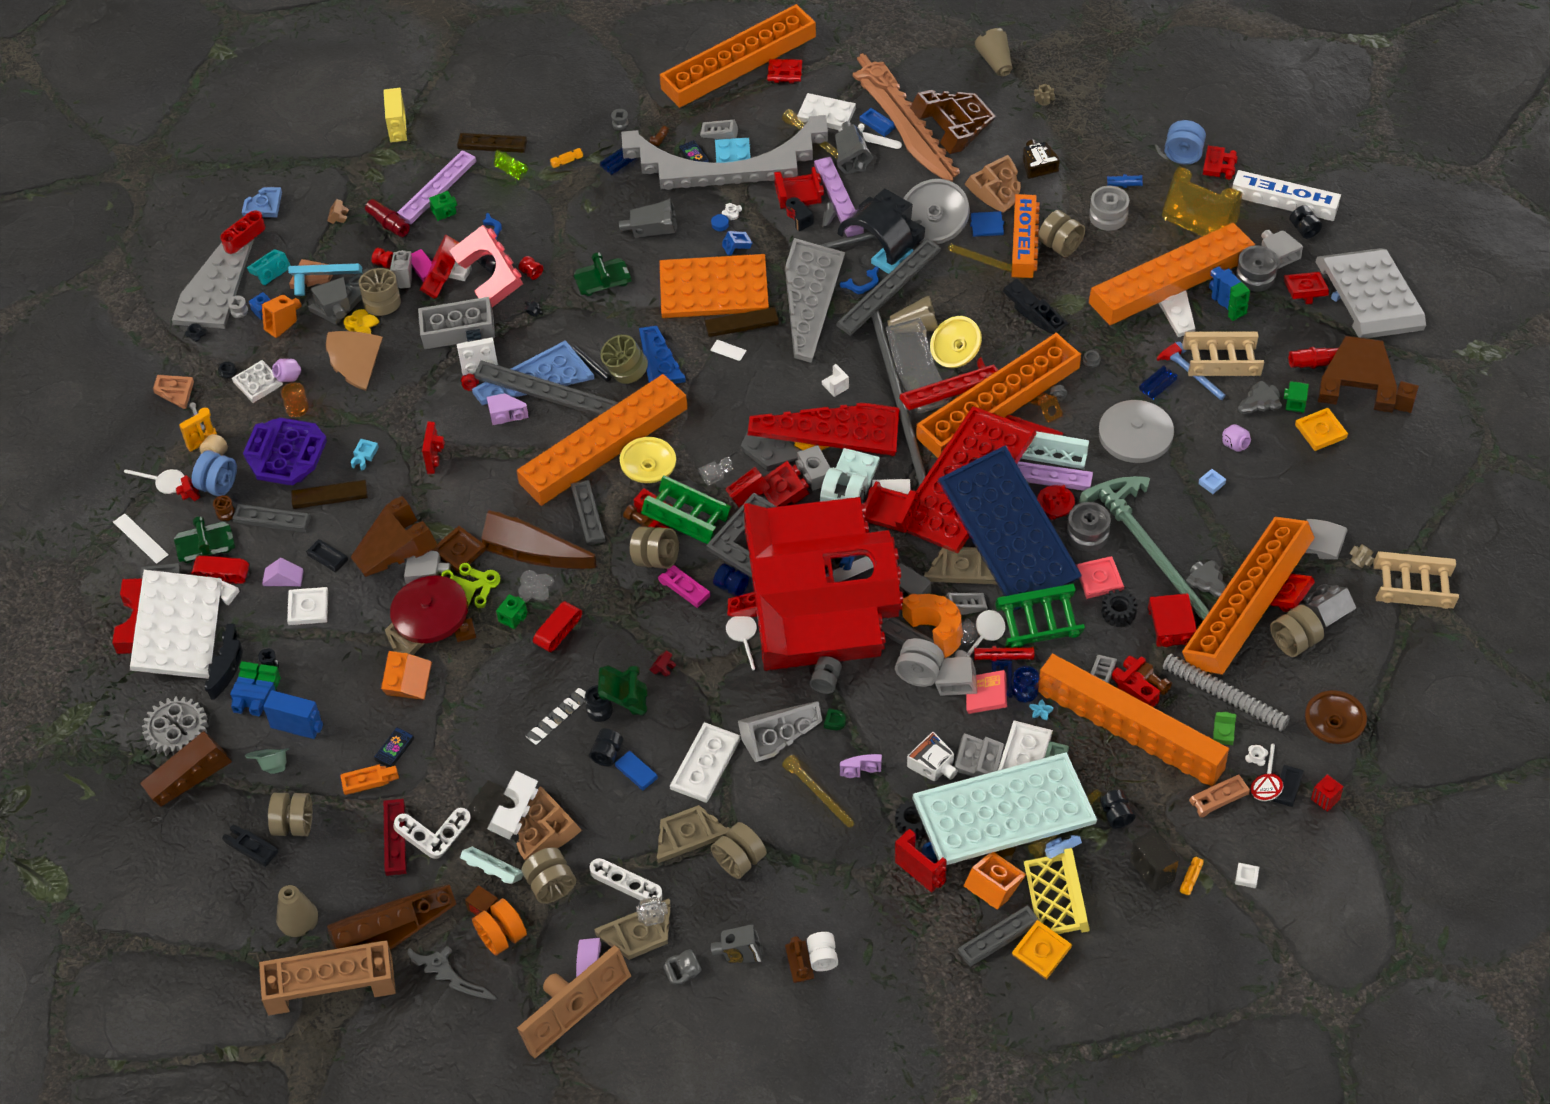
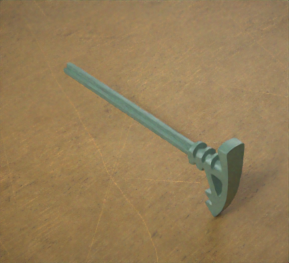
M1136 476L1116 478L1084 490L1081 493L1079 502H1094L1100 499L1105 503V506L1110 509L1115 519L1124 522L1181 594H1189L1191 607L1203 621L1210 611L1132 516V508L1124 500L1130 493L1137 497L1139 489L1147 492L1150 478Z

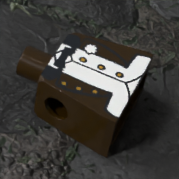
M1029 140L1026 143V147L1023 148V163L1028 179L1059 172L1060 159L1048 143L1042 142L1037 144L1035 140Z

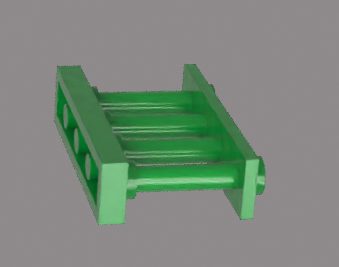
M663 475L659 487L660 494L656 499L647 496L644 499L641 514L708 544L714 536L716 529L714 524L718 519L724 522L728 520L731 506ZM667 496L677 499L673 506L663 502ZM684 503L694 507L690 514L680 510ZM701 511L711 515L707 522L697 518Z
M1074 584L997 598L995 603L997 611L1003 610L1005 612L1011 638L1006 640V648H1021L1024 644L1069 636V638L1079 637L1083 633L1085 626L1084 624L1076 625L1070 599L1075 593ZM1060 599L1063 603L1068 627L1057 629L1051 603L1054 600ZM1041 603L1043 605L1049 631L1038 633L1032 610L1033 604ZM1016 607H1022L1025 610L1030 631L1028 635L1019 636L1013 614V610Z

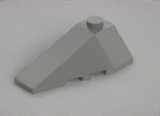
M816 701L739 720L738 725L744 745L754 762H758L777 755L785 746L792 744L793 740L807 733L822 722L819 702Z

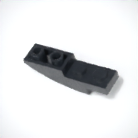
M1015 279L1004 288L1003 292L1015 303L1014 308L1039 328L1055 334L1068 325V322L1044 299L1041 301L1037 299L1018 279Z
M227 624L226 631L222 633L223 647L219 649V656H213L212 664L208 666L209 680L205 682V691L208 692L211 700H215L228 686L242 658L243 649L240 640H238L235 624Z

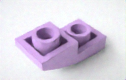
M861 755L841 761L840 776L854 778L860 777L861 771L869 773L881 772L882 755Z
M600 938L579 940L576 977L599 959L601 949Z

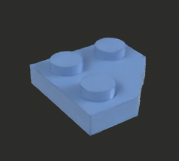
M264 187L258 191L259 194L256 196L248 197L244 200L243 217L254 210L260 211L262 217H277L282 190L281 187Z

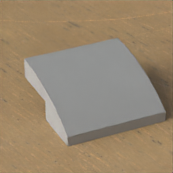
M1307 519L1315 538L1305 553L1317 554L1319 559L1338 560L1347 528L1328 521Z
M964 733L954 767L959 773L974 777L995 772L998 769L1004 744L988 737L981 740Z

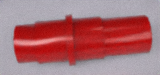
M1310 347L1309 349L1290 351L1288 356L1289 365L1292 368L1310 367L1311 369H1315L1318 366H1327L1339 348Z

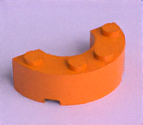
M911 594L903 598V618L912 627L919 625L936 626L932 630L934 644L943 651L944 658L953 654L961 645L963 637L961 613L956 604L945 596L934 594Z

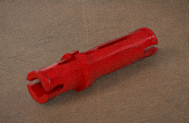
M992 646V648H974V660H992V662L1005 659L1034 660V647L996 648V646Z

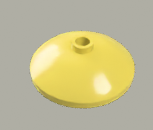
M965 316L951 317L942 322L934 331L930 342L931 354L935 361L946 368H958L969 363L976 356L981 346L982 336L980 328L973 320Z
M655 437L635 439L628 443L620 454L622 471L630 479L640 483L659 482L663 475L668 477L676 465V454L673 448L664 440Z

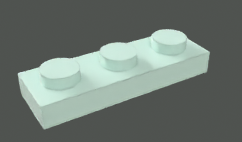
M475 847L462 850L460 858L465 860L468 865L479 867L489 875H496L505 883L513 884L523 877L521 870Z

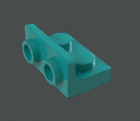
M274 249L248 266L247 269L250 274L258 276L262 285H266L287 271L291 265L284 252Z

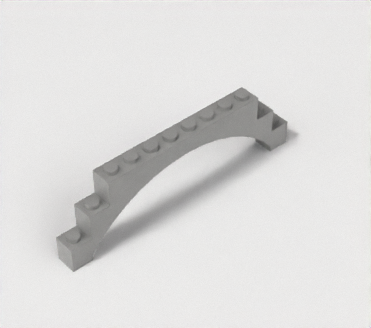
M826 115L809 116V121L795 136L770 152L746 160L726 163H709L684 159L652 145L639 135L638 130L621 132L624 159L640 157L642 174L659 173L660 189L667 190L672 188L774 181V172L780 171L782 178L796 177L797 161L813 160L812 143L828 142Z

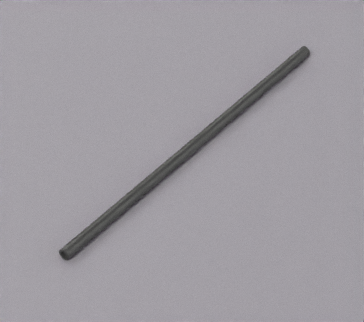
M878 310L871 317L896 405L899 408L900 419L920 486L926 477V472L908 410L899 399L900 394L903 392Z

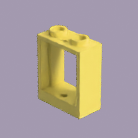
M401 88L384 89L385 119L390 142L407 141L406 114Z

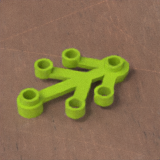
M468 563L460 565V574L462 576L469 575L479 580L471 582L454 576L450 570L442 572L441 576L450 575V579L462 587L467 597L468 606L475 590L483 587L480 595L476 596L474 600L477 608H484L486 606V599L490 590L497 587L500 583V575L495 570L481 572L472 569ZM465 567L469 569L466 572L462 571ZM490 576L494 577L491 581L487 579ZM478 600L484 601L482 604L477 603Z

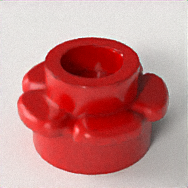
M474 374L464 375L461 378L462 387L467 391H472L479 383V379H475Z

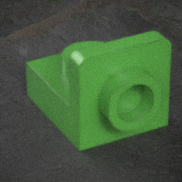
M1216 712L1213 740L1220 744L1233 745L1236 714Z

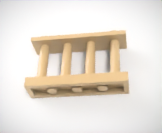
M1185 332L1182 344L1183 350H1191L1193 360H1190L1188 376H1261L1264 360H1255L1253 351L1256 349L1258 332ZM1199 350H1209L1211 360H1201ZM1217 350H1228L1229 360H1219ZM1235 350H1246L1248 360H1237Z
M1378 551L1373 566L1374 569L1382 570L1383 587H1380L1376 601L1434 606L1445 609L1455 607L1459 594L1450 593L1448 576L1451 577L1456 567V559ZM1390 571L1402 572L1403 589L1391 587ZM1410 573L1421 574L1422 591L1411 590ZM1429 574L1440 576L1442 593L1430 591Z

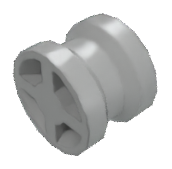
M233 296L228 300L230 313L234 318H242L247 315L248 308L244 297Z

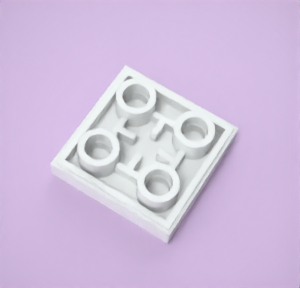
M263 360L232 378L233 383L252 403L283 385V382H279L273 376L272 370Z

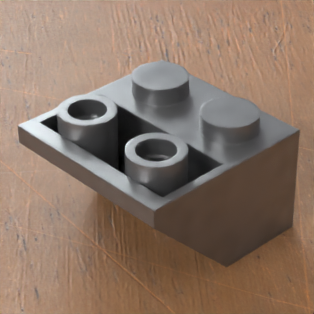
M1320 585L1316 588L1315 592L1306 594L1299 603V605L1309 607L1317 615L1323 627L1329 626L1356 609L1348 588L1339 587L1338 585Z

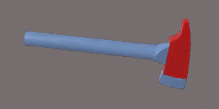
M1181 342L1170 345L1157 357V361L1172 360L1187 372L1189 370L1190 364L1180 355L1186 352V350H1183ZM1193 376L1220 400L1225 398L1226 395L1206 377Z

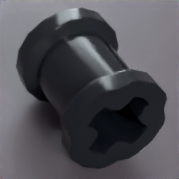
M267 648L259 652L258 659L262 665H274L279 668V663L276 660L273 649Z

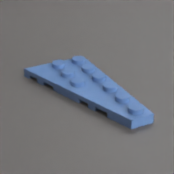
M566 340L511 368L512 370L564 386L594 379V374ZM484 382L472 389L473 395L481 405L488 404L487 397L505 393L513 398L527 395L488 382Z

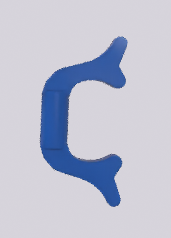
M487 213L483 224L484 226H494L493 231L498 237L502 230L501 223L491 218L490 214Z
M876 266L872 270H867V276L873 279L871 282L862 286H856L850 278L847 282H841L840 288H847L857 294H864V292L873 289L879 284L877 277L879 267Z

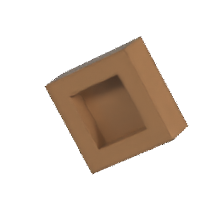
M336 199L330 208L328 222L334 224L335 221L341 223L346 221L347 216L344 215L348 213L349 209L342 205L343 201Z

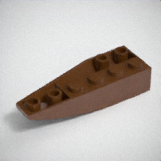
M490 510L487 513L481 538L482 543L486 545V551L540 566L572 569L596 568L597 566L595 554L519 518L509 517L500 512Z
M448 884L363 911L327 925V929L335 949L387 940L391 950L455 906L456 901L451 886Z

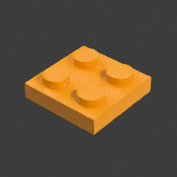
M1329 408L1300 418L1295 423V426L1314 451L1344 440L1348 436L1346 430Z
M1037 920L1013 950L1012 955L1047 980L1071 949L1072 944Z

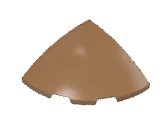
M1009 155L984 166L981 171L971 175L965 183L969 190L980 200L1001 212H1006L1014 205L1015 194H1019L1021 184L1016 176L1018 170Z
M352 331L328 332L326 352L329 354L331 366L336 372L339 371L345 377L346 382L366 391L383 337Z
M540 786L533 800L529 799L527 805L530 808L526 817L521 818L519 821L522 826L518 832L519 842L516 844L521 856L526 861L540 850L561 847L582 830Z

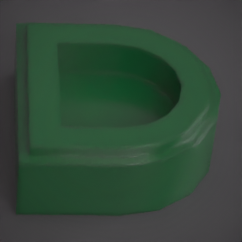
M829 708L824 728L841 730L846 725L845 714L842 711Z

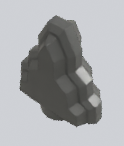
M1258 381L1252 386V390L1248 392V397L1242 400L1237 410L1241 414L1253 413L1257 410L1263 412L1269 409L1277 410L1282 407L1279 399L1280 393L1276 386H1268L1265 382Z
M1212 560L1205 564L1201 561L1194 564L1190 569V576L1186 579V583L1192 588H1198L1202 592H1210L1217 598L1221 596L1227 587L1222 581L1223 575L1220 572V566Z

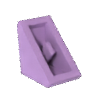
M280 557L265 568L262 584L263 586H301L303 568Z

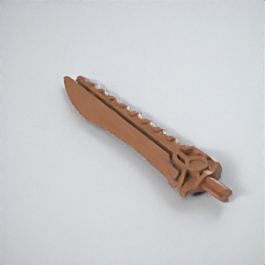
M860 54L857 60L863 68L854 72L853 77L861 81V86L873 96L894 122L907 150L932 173L942 179L953 182V177L960 174L959 168L953 167V160L945 157L946 149L938 147L939 140L931 137L933 133L932 130L925 128L926 121L918 119L910 109L912 102L905 100L906 93L898 90L900 86L884 62L871 63L866 55Z

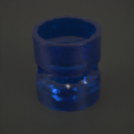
M723 563L718 568L713 579L714 586L722 590L728 589V593L735 597L742 595L749 583V575L740 570L736 571L734 567Z
M1030 666L1019 667L1014 672L1012 694L1020 702L1028 703L1033 701L1038 695L1039 673Z

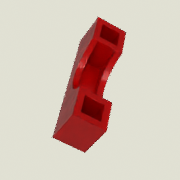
M122 579L120 596L124 606L131 608L133 612L126 622L116 626L114 629L112 643L117 654L132 653L142 579Z

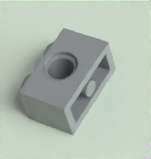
M819 446L797 452L798 460H796V466L799 471L803 472V478L809 484L812 491L822 488L825 475L830 466Z

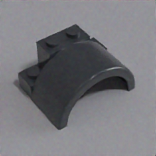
M884 188L874 198L869 196L859 205V208L839 225L837 234L842 237L844 231L851 225L861 226L869 230L882 244L886 253L887 263L894 265L924 239L925 227L911 220L912 203Z

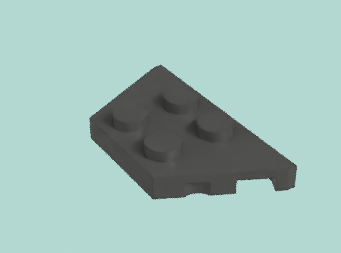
M747 433L741 444V451L767 471L775 469L786 461L798 460L797 452L800 451L789 441L749 436Z

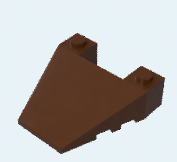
M935 90L917 93L910 107L919 119L933 117L945 131L940 143L949 154L963 151L996 117L976 93L957 92L954 95L949 94V91H943L942 94L935 93Z
M1346 336L1322 376L1318 402L1336 405L1340 385L1376 390L1374 410L1392 413L1396 402L1397 384L1383 341Z
M403 496L393 499L384 507L351 556L365 577L388 569L387 565L392 563H404V559L411 556L418 558L438 546L430 529L423 521L412 525L407 530L404 529L418 520Z

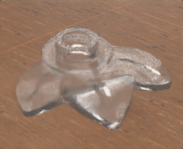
M531 570L525 571L520 578L519 596L525 602L529 601L532 597L537 601H546L549 597L547 587L552 585L554 580L548 574H536Z

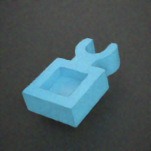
M360 439L353 452L352 468H355L356 464L360 463L361 470H364L366 468V460L372 461L379 448L378 443Z

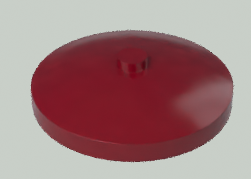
M425 576L411 581L396 594L391 604L390 617L397 633L406 640L415 643H433L449 637L460 628L468 613V601L464 590L454 580L444 576Z

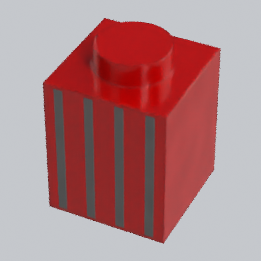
M1327 774L1314 787L1311 800L1328 812L1340 800L1344 786Z

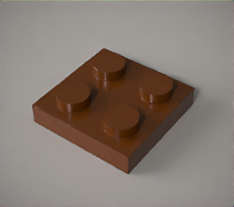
M458 526L441 540L436 548L432 549V551H437L440 554L443 562L450 563L451 568L460 573V565L462 563L470 565L486 551V545Z

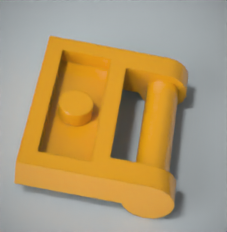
M201 408L198 414L179 424L186 447L190 452L200 447L209 435H217L216 429L212 426L211 414L208 408ZM201 422H204L206 428L204 434L200 425Z

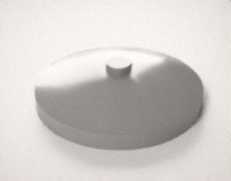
M930 179L914 186L904 197L905 200L913 204L911 220H921L922 223L920 225L925 227V237L919 243L924 242L926 239L935 244L945 243L956 237L964 229L969 219L970 206L966 194L957 184L949 180Z
M1127 400L1119 402L1106 410L1099 423V439L1103 447L1114 457L1126 462L1144 463L1155 460L1168 451L1173 441L1174 426L1171 418L1159 406L1147 401Z

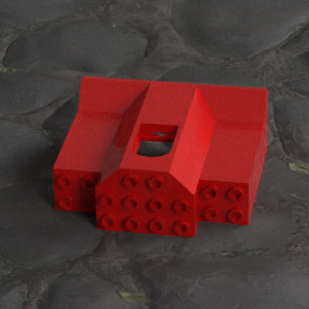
M860 497L771 508L749 503L744 504V527L746 542L748 543L764 671L815 665L817 660L823 656L832 657L838 661L880 657L882 650L885 649L884 631L881 632L882 619L899 617V610H902L903 603L902 591L899 592L901 569L897 563L899 559L898 550L895 548L894 537H891L889 530L869 533L868 522L865 521V503L861 504ZM865 555L872 561L874 571L871 577L834 582L831 559ZM825 567H828V577L825 574Z

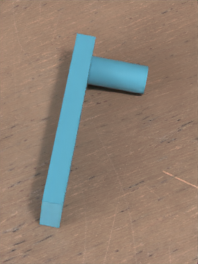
M359 263L289 266V274L294 276L295 296H305V276L363 274L362 266Z

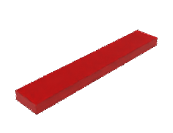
M993 364L902 393L899 399L908 410H912L965 393L997 372L998 369Z

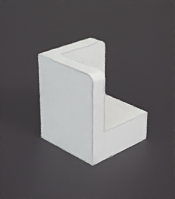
M835 364L833 365V375L822 380V385L835 397L849 389V377Z

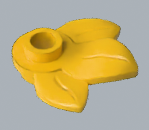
M365 309L356 310L352 315L344 318L345 328L352 332L371 334L370 328L380 323L377 317L368 314Z

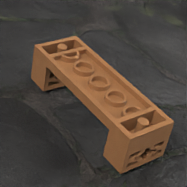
M387 940L259 962L261 996L268 1016L290 1012L289 1000L367 986H371L374 997L396 994L393 960Z

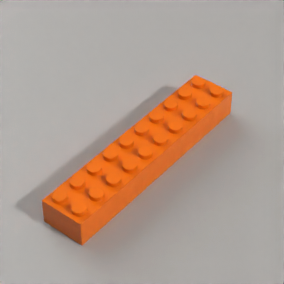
M795 4L661 73V90L680 108L769 62V59H775L815 38L816 22Z
M1231 223L1092 287L1089 304L1109 325H1113L1164 301L1172 295H1177L1213 278L1211 270L1218 266L1223 270L1238 266L1241 252L1247 247L1255 246V243L1240 228Z
M1058 333L1053 334L917 424L916 438L939 458L973 406L1005 418L1080 368L1081 354Z
M664 374L660 375L517 469L519 484L541 506L571 487L572 483H577L619 455L623 448L631 441L648 436L687 410L686 394Z
M1282 517L1273 518L1183 649L1186 662L1190 663V666L1194 665L1196 669L1200 668L1201 671L1223 675L1315 537L1308 521Z
M1053 653L1040 669L1038 692L1045 698L1056 701L1060 706L1067 707L1078 716L1085 717L1095 725L1109 730L1113 735L1124 738L1131 745H1136L1144 749L1148 754L1157 756L1166 764L1179 768L1183 773L1190 774L1203 784L1214 786L1224 772L1229 752L1228 747Z

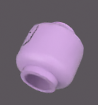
M278 359L273 365L272 372L279 382H294L301 374V367L295 359Z
M1233 424L1223 431L1222 441L1226 447L1240 452L1250 445V433L1246 429Z

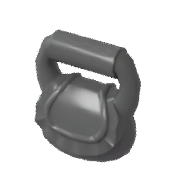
M686 949L681 954L668 958L663 966L670 983L674 985L683 984L689 978L696 977L702 971V967L692 949ZM672 962H676L680 974H682L680 979L677 978L672 968Z

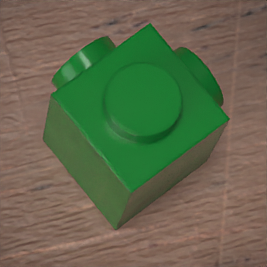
M448 191L429 198L431 211L437 221L457 214L455 208L457 201L454 196L451 197Z
M1290 381L1289 389L1285 388L1283 399L1287 400L1286 410L1304 413L1309 384Z
M509 594L496 610L498 622L515 629L527 616L525 601L520 597H514Z

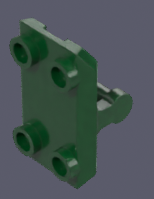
M594 253L592 255L593 265L579 268L574 274L580 294L591 296L596 291L614 286L624 287L628 282L632 281L625 261L615 258L602 262L603 257L601 253Z
M195 517L193 525L196 528L179 532L174 538L179 562L190 563L197 556H209L220 552L229 553L231 549L235 548L230 525L225 522L204 525L203 517Z
M610 665L599 668L598 694L603 700L608 699L629 709L633 715L639 714L644 716L647 712V686L637 679V676L640 674V668L630 666L624 672Z

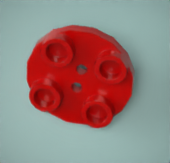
M1065 485L1048 486L1040 491L1037 498L1049 519L1068 515L1075 505L1074 495Z

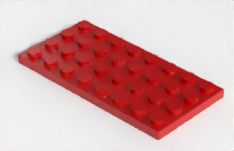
M973 406L916 490L921 502L906 533L958 554L968 540L969 534L939 484L938 479L1005 445L1017 464L1036 436V430Z

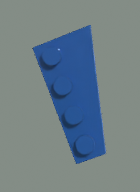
M658 327L639 328L643 353L648 360L646 371L649 383L662 374L674 384L686 382L684 374L681 373L677 361L675 362L672 352L668 349Z

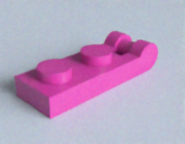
M674 565L667 569L666 573H662L658 577L661 584L667 585L696 608L710 597V591Z

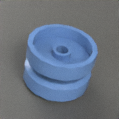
M1182 120L1173 123L1168 130L1164 151L1166 156L1178 164L1187 165L1197 162L1202 156L1206 133L1199 124L1193 121Z
M211 450L203 452L193 468V487L203 492L208 491V493L217 497L227 494L235 481L237 473L236 461L233 458L225 455L221 456Z

